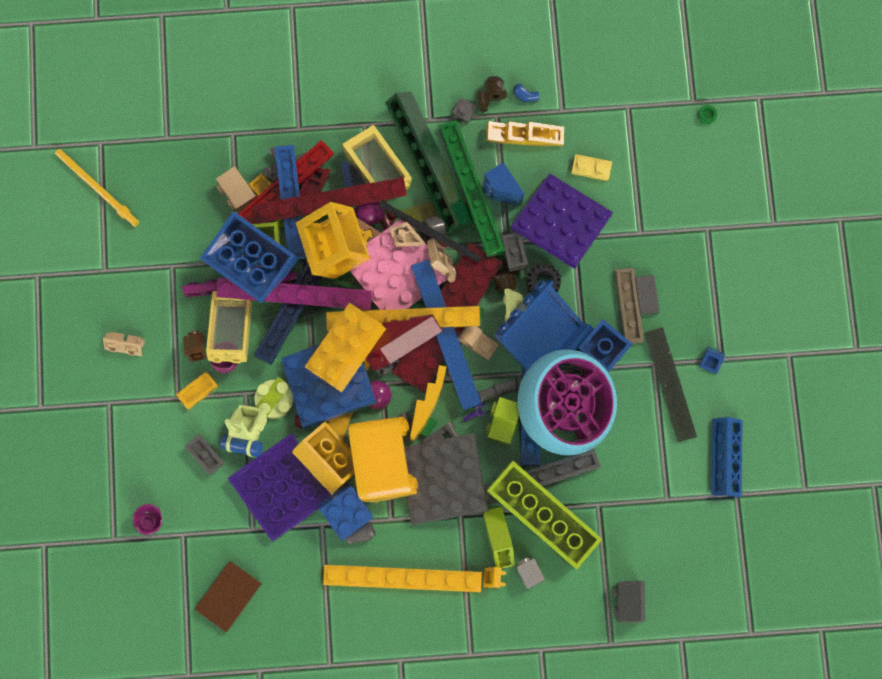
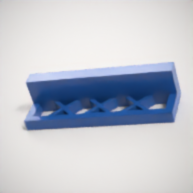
M731 417L713 418L711 496L742 497L743 420ZM733 424H736L735 433L733 432ZM733 443L735 445V452L732 450ZM732 463L735 465V471L732 469ZM732 482L735 485V492L732 491Z

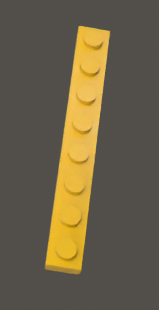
M479 306L362 310L378 322L380 321V323L391 322L394 319L398 321L408 320L410 317L433 314L441 327L480 326ZM343 311L327 312V331H330Z
M324 565L323 585L481 592L482 572Z

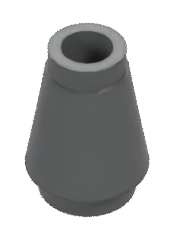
M367 522L346 539L349 545L372 540L376 533L371 522Z

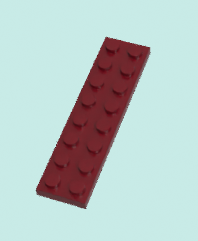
M470 243L468 245L469 250L480 255L481 259L476 263L466 256L461 257L455 267V281L449 282L447 280L441 290L446 307L477 306L493 280L492 275H496L503 262L495 257L487 258L483 250ZM454 327L457 337L464 327ZM432 337L402 356L392 374L425 393L428 383L433 381L438 372L439 365L441 366L445 360L437 337Z

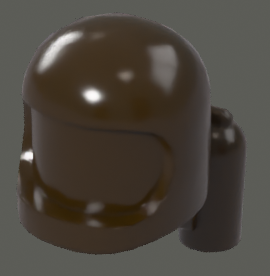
M488 77L484 82V92L479 90L477 93L478 107H480L481 112L488 111L490 101H498L507 97V91L504 89V81L501 77Z
M506 257L502 259L503 270L497 272L496 275H492V279L495 281V288L500 294H505V289L512 291L516 289L515 275H519L520 270L509 272Z

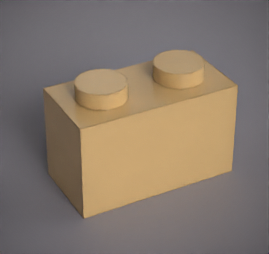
M235 166L216 178L218 183L216 188L221 195L225 194L229 200L226 202L232 210L236 209L239 213L256 198Z

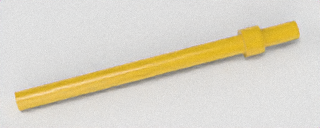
M61 149L55 152V155L106 200L122 219L125 218L134 227L139 224L140 221L130 213V210L125 205L122 206L68 155Z

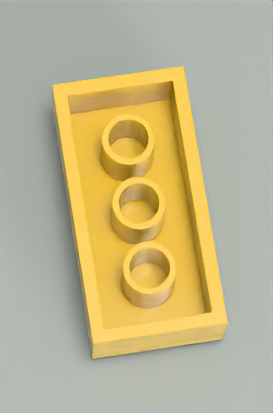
M349 303L307 362L305 368L342 393L386 328L380 322Z

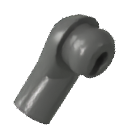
M401 357L391 364L378 369V374L384 376L394 370Z

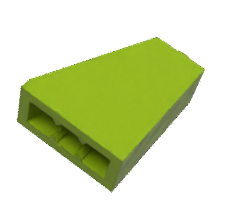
M502 507L489 508L487 512H483L495 567L504 569L515 566L513 545Z

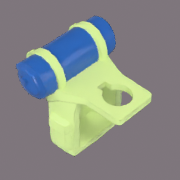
M239 405L232 417L225 420L229 431L221 439V449L228 452L245 454L249 457H260L263 451V444L261 441H258V438L267 422L265 411L251 406Z

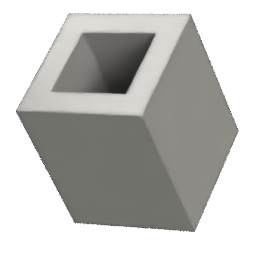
M528 557L518 562L519 566L516 567V570L526 590L545 580L535 559L530 560Z

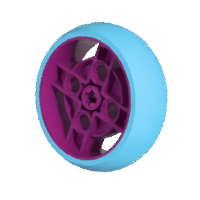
M567 349L548 353L531 365L521 381L518 391V412L521 423L531 439L547 451L560 455H576L589 451L607 436L615 420L617 395L614 383L604 366L588 354ZM562 363L572 365L583 374L578 376L571 373H562L557 365ZM555 429L566 432L573 431L577 439L567 442L558 438L552 431Z

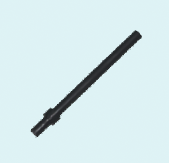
M383 200L381 201L379 208L404 222H408L409 225L457 251L458 255L466 256L476 263L480 261L481 256L469 250L468 246L458 244Z

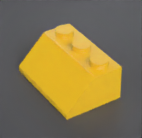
M326 422L302 440L292 451L331 495L355 474L351 449Z

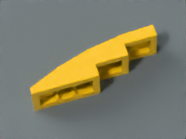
M489 121L486 124V141L516 145L563 146L564 127L528 122L527 124L508 122L504 124Z
M439 365L436 384L428 383L425 401L417 400L410 442H415L435 410L443 388L446 366Z

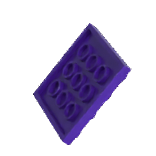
M549 173L512 224L511 229L575 269L607 224L613 212Z
M292 433L262 453L260 457L255 458L228 477L232 486L272 542L319 510L316 505L331 495L292 453L299 445Z

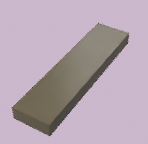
M634 267L615 269L623 336L632 344L643 343L644 338Z

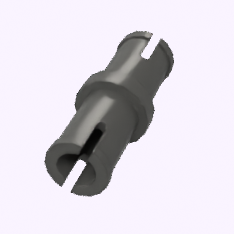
M511 379L501 384L495 383L493 387L477 392L481 403L496 397L497 399L499 397L502 398V395L517 391V385L515 380Z

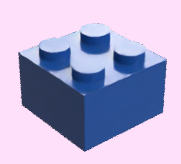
M602 319L581 343L577 351L588 354L596 359L609 373L631 348L632 343Z
M349 483L316 505L341 541L374 518Z

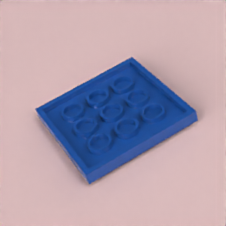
M319 345L281 358L303 429L377 403L364 362L341 393L305 368V365Z

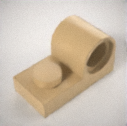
M477 326L464 327L458 336L459 343L487 361L490 360L499 346L498 343L484 335L483 331Z

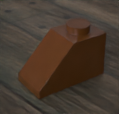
M193 331L188 333V336L183 337L184 353L190 363L208 359L206 341L202 332Z

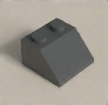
M645 581L618 582L617 586L613 587V598H617V606L613 607V617L617 618V623L645 622Z

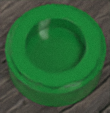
M712 105L701 107L698 113L700 122L706 125L712 124L717 118L716 108Z

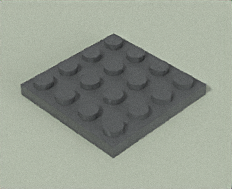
M474 433L404 447L408 474L415 477L418 482L417 494L407 496L411 525L488 511Z

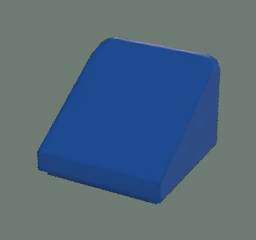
M707 347L699 367L717 374L725 354Z

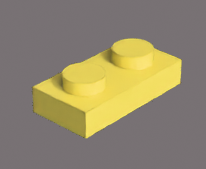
M575 154L571 174L608 181L612 161Z

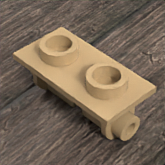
M115 332L106 333V337H103L105 350L126 353L131 356H142V347H144L145 339L128 335L127 340H124L125 334Z

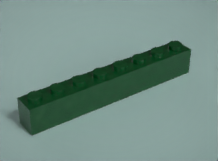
M412 92L396 93L385 104L436 212L444 222L446 233L461 232L473 223L469 211Z

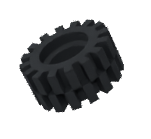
M538 264V267L534 266L527 276L526 286L528 287V292H533L537 284V278L542 275L548 276L554 282L551 286L558 292L561 286L559 271L555 270L552 265L549 267L548 264L543 266Z

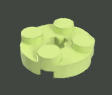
M275 380L266 381L258 386L255 393L256 406L263 396L268 394L269 388ZM280 382L277 385V391L284 395L271 412L269 404L262 403L259 406V409L264 410L266 414L270 412L267 418H282L293 406L294 398L291 389L284 382Z

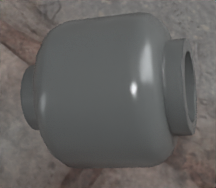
M439 216L422 221L423 224L442 235H447L444 222ZM420 231L423 240L428 241L432 238Z

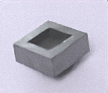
M461 97L452 115L468 124L477 110V106Z

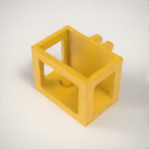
M329 202L296 222L312 275L336 279L370 259L366 245H368L367 241L362 236L364 234L363 229H360L352 207ZM328 214L329 219L323 221L320 224L314 223L316 220Z

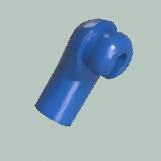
M522 84L514 86L513 93L522 102L539 100L538 91L528 92Z

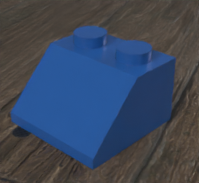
M504 162L484 174V187L482 189L487 197L491 196L493 201L517 206L522 205L524 192Z

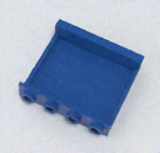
M552 280L539 281L535 285L533 292L524 297L523 303L510 313L508 320L500 324L497 328L498 331L494 334L526 372L535 361L548 353L566 349L577 350L594 330L590 324H584L551 286L554 283ZM565 363L559 364L557 366L560 369Z

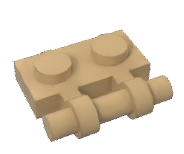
M431 238L427 241V252L431 260L430 265L434 270H439L445 275L449 282H454L456 270L453 267V259L445 252V248L434 238Z

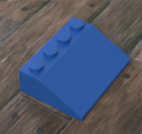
M234 211L200 257L202 261L260 303L265 301L299 260L297 256Z

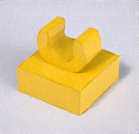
M498 567L484 568L483 588H500V586H505L506 583L501 582V575H506V572L501 571V568Z

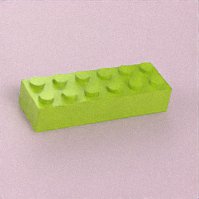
M510 461L486 489L492 497L575 569L580 567L603 540L514 461Z

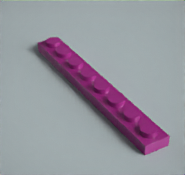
M218 278L216 297L256 300L229 279ZM280 283L265 301L346 308L351 303L358 309L371 310L372 291Z

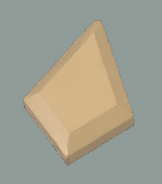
M408 222L389 229L396 247L425 245L424 241Z

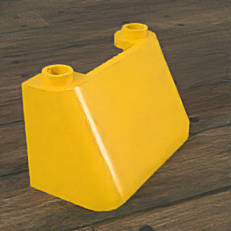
M405 417L358 422L349 425L348 431L357 492L361 501L376 503L417 494L418 482L415 477L408 474L402 436H405L409 430Z

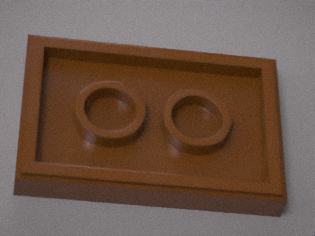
M229 561L195 610L227 633L262 583Z

